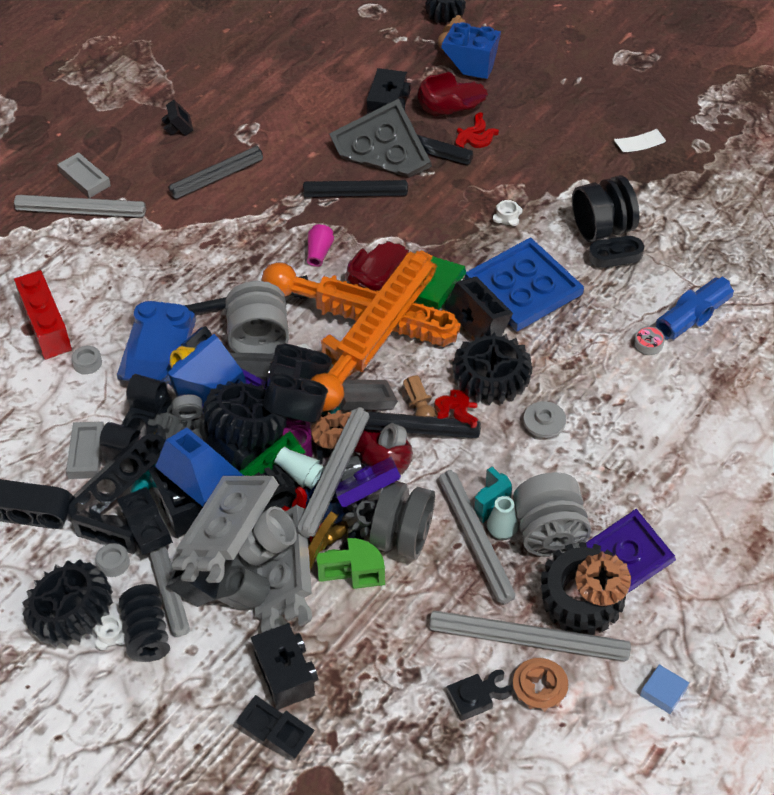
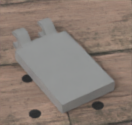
M223 476L176 548L180 556L173 561L172 568L174 570L185 569L181 577L182 581L193 582L198 577L199 571H210L206 581L208 583L221 582L225 574V560H234L279 486L274 476Z
M298 505L286 511L292 518L296 531L306 510ZM298 531L297 539L293 545L258 565L257 574L267 578L270 583V591L267 598L261 605L255 607V617L262 619V633L287 624L282 615H285L288 621L298 616L299 626H303L312 620L311 609L305 601V597L312 594L308 538L303 537Z

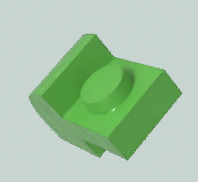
M347 538L348 550L332 549L324 553H318L316 557L319 582L351 578L353 589L385 585L383 557L373 544L365 540Z

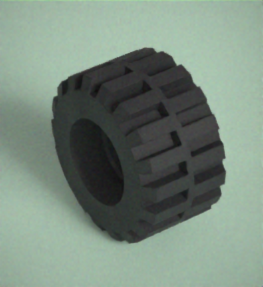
M579 542V548H573L572 544L566 545L564 553L560 550L553 553L554 561L548 559L545 564V572L542 571L541 591L545 611L549 612L550 619L554 624L557 621L560 622V629L564 631L571 627L575 633H581V630H588V635H595L596 628H600L603 632L609 629V622L615 624L619 619V612L622 613L624 610L626 596L615 604L599 606L588 601L574 600L564 591L565 586L575 579L578 565L588 555L593 556L601 552L600 545L593 544L592 548H587V542ZM608 549L604 552L605 554L613 556V553L610 552ZM601 567L599 576L593 577V579H598L605 590L607 580L613 579V576H607L604 567Z

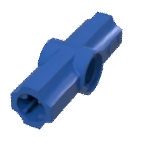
M723 276L721 278L715 277L696 292L692 289L686 291L679 298L675 307L657 319L656 327L663 332L666 340H674L693 325L701 327L711 318L715 309L733 297L734 290L730 285V281Z

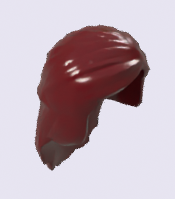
M451 72L429 75L421 82L417 94L418 101L423 110L434 116L450 115L453 112L473 109L485 101L488 96L487 90L481 83L477 84L475 81L471 83H457L455 76Z
M387 241L385 244H378L368 254L362 248L349 261L345 273V281L349 284H357L359 287L380 291L409 253V250H406V247L401 244H394L390 241Z
M364 429L354 450L360 457L361 465L372 467L392 456L400 475H402L408 469L413 457L412 446L406 439L404 445L387 449L379 444V437L382 431Z

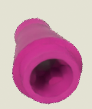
M316 224L308 231V256L306 262L314 267L322 266L323 260L334 241L333 230L330 227Z

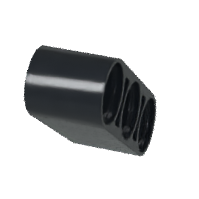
M0 479V522L60 529L64 526L67 519L70 499L73 495L59 487Z

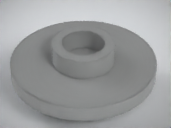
M541 401L530 405L526 409L523 421L526 429L533 435L550 438L564 430L566 414L557 404Z

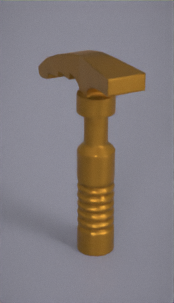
M332 511L328 514L308 547L310 569H312L318 553L347 532L348 524L346 521H342L331 528L338 518V515Z

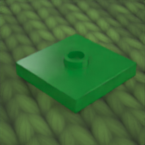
M433 256L431 262L437 265L435 274L415 300V303L424 304L439 310L450 296L456 282L461 281L466 274V268L464 265Z

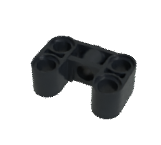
M291 344L277 345L266 378L263 407L277 415L306 422L318 421L321 418L328 389L325 385L310 379L316 374L328 373L332 363L331 358L325 353Z
M139 374L132 375L126 391L130 407L121 425L107 422L101 431L99 443L106 464L139 435V431L148 423L149 419L155 420L156 415L167 412L168 407L171 405V400L165 381ZM142 452L141 456L145 461V453ZM131 458L124 459L120 463L121 469L128 472L136 471L139 466L137 461Z

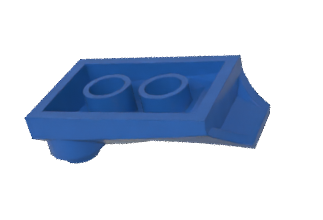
M156 301L142 302L134 309L135 321L118 369L117 378L118 380L129 381L132 375L139 374L165 381L167 386H172L168 376V372L172 369L170 355L172 351L180 347L192 335L196 322L195 313L181 304Z

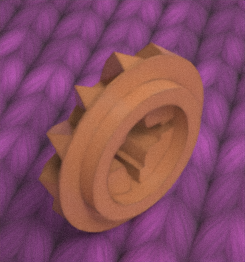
M339 409L336 413L331 414L327 411L325 417H321L316 423L311 425L313 441L323 448L334 449L351 412L343 414Z
M601 551L597 555H588L578 565L575 581L579 593L585 600L595 605L608 606L619 602L626 596L630 588L631 576L627 563H623L616 554L612 556ZM601 567H604L607 576H613V579L607 580L605 590H602V585H600L598 579H593V577L599 576Z
M546 658L529 659L523 662L514 673L513 689L517 694L518 701L526 703L530 710L535 707L542 708L545 712L550 707H558L564 697L567 696L569 686L567 675L563 668L552 660ZM546 675L547 688H543L541 692L536 694L534 683H538Z

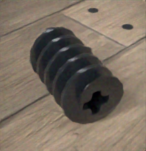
M141 584L129 588L122 593L118 602L121 610L120 617L123 621L122 629L125 633L124 641L127 644L126 652L130 658L140 662L160 660L170 651V645L167 643L169 637L165 631L166 623L163 620L164 612L161 609L162 601L159 598L160 590L153 584Z

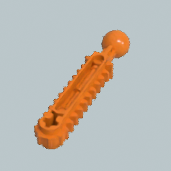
M421 250L416 251V254L410 251L337 346L336 359L338 360L328 373L316 374L310 379L325 385L328 389L323 412L334 410L341 404L344 397V387L342 385L353 369L363 372L431 281L437 267L435 263L431 262L432 255Z
M283 262L268 265L263 271L261 281L278 286L285 297L291 293H296L316 299V308L322 310V315L331 312L334 316L341 315L346 319L351 318L355 321L358 320L379 292L370 290L367 287H359L357 284L353 285L346 281H339L335 275L331 278L323 276L320 283L299 278L296 276L293 268ZM413 303L393 331L398 332L400 335L405 334L410 338L415 337L420 339V341L425 340L433 345L445 347L457 341L461 324L457 321L455 315L448 311H441L434 307L424 306V304Z

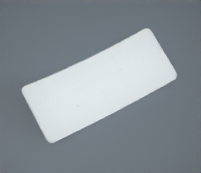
M658 129L634 137L614 139L623 152L644 150L666 142Z

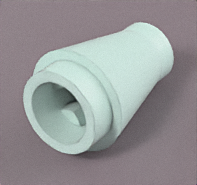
M286 447L280 450L274 461L302 488L306 486L312 489L319 481L325 468L319 464V460L289 450Z
M501 496L495 501V506L487 520V529L496 539L507 540L518 531L519 523L514 509V501L510 497Z

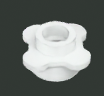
M504 200L497 204V213L493 215L494 222L511 226L519 224L518 217L522 214V208L516 202Z
M120 615L101 617L103 625H95L92 629L97 635L95 645L100 650H106L109 646L115 644H126L124 641L125 633L122 629L123 621ZM109 631H113V634H111V635H109V634H107V633H108Z

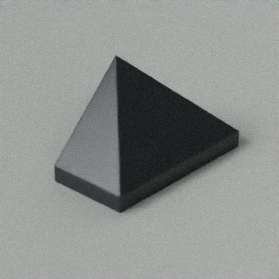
M74 514L71 520L77 537L103 545L120 544L126 548L128 553L135 554L137 548L133 533L123 515Z

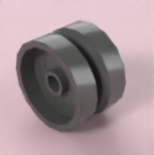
M399 481L384 487L373 516L370 543L377 549L386 552L396 545L399 555L417 559L421 554L430 529L435 507V491L416 487L409 495L407 483Z

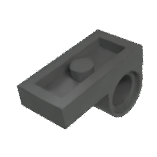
M239 553L234 560H225V574L219 583L216 599L240 611L261 605L269 594L270 583L267 578L257 574L258 565L249 564Z

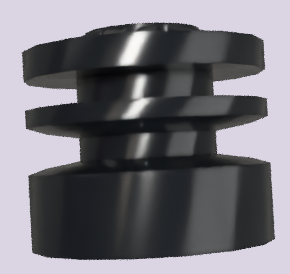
M623 175L601 180L599 184L594 182L575 187L572 193L574 219L579 232L587 242L609 238L612 233L620 235L624 232L634 231L638 227L640 215L637 196L631 183Z

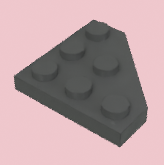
M399 99L329 133L341 159L408 178L432 167L431 161Z

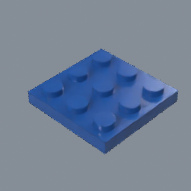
M531 237L467 271L465 274V279L477 276L513 312L508 324L516 332L583 295L584 286Z

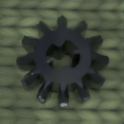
M426 0L425 2L426 14L429 15L430 20H435L436 24L440 22L447 24L456 15H460L462 18L466 8L465 0Z

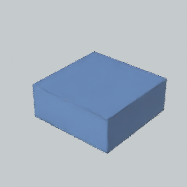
M659 664L642 688L640 696L671 714L687 691L690 682Z

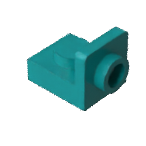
M492 466L486 470V487L482 488L475 496L474 510L481 523L488 520L497 498L501 496L511 498L512 496L511 481L505 474L499 473Z

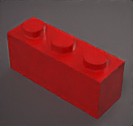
M38 270L14 278L20 301L44 360L72 351L65 324L42 271Z

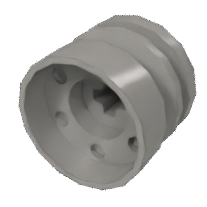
M250 281L234 287L228 293L225 301L227 339L230 348L235 353L274 354L277 345L288 343L289 328L284 293L278 286L264 281Z
M544 473L527 479L514 491L515 511L520 521L523 544L528 552L537 556L549 557L553 556V553L557 550L564 553L565 546L572 544L573 548H579V542H586L590 538L591 526L587 520V512L583 507V498L579 484L574 477L566 473Z

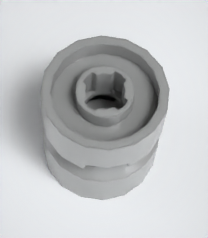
M276 506L263 511L239 550L240 556L249 564L257 566L272 558L276 553L282 552L293 545L297 539V531L292 518L282 508Z

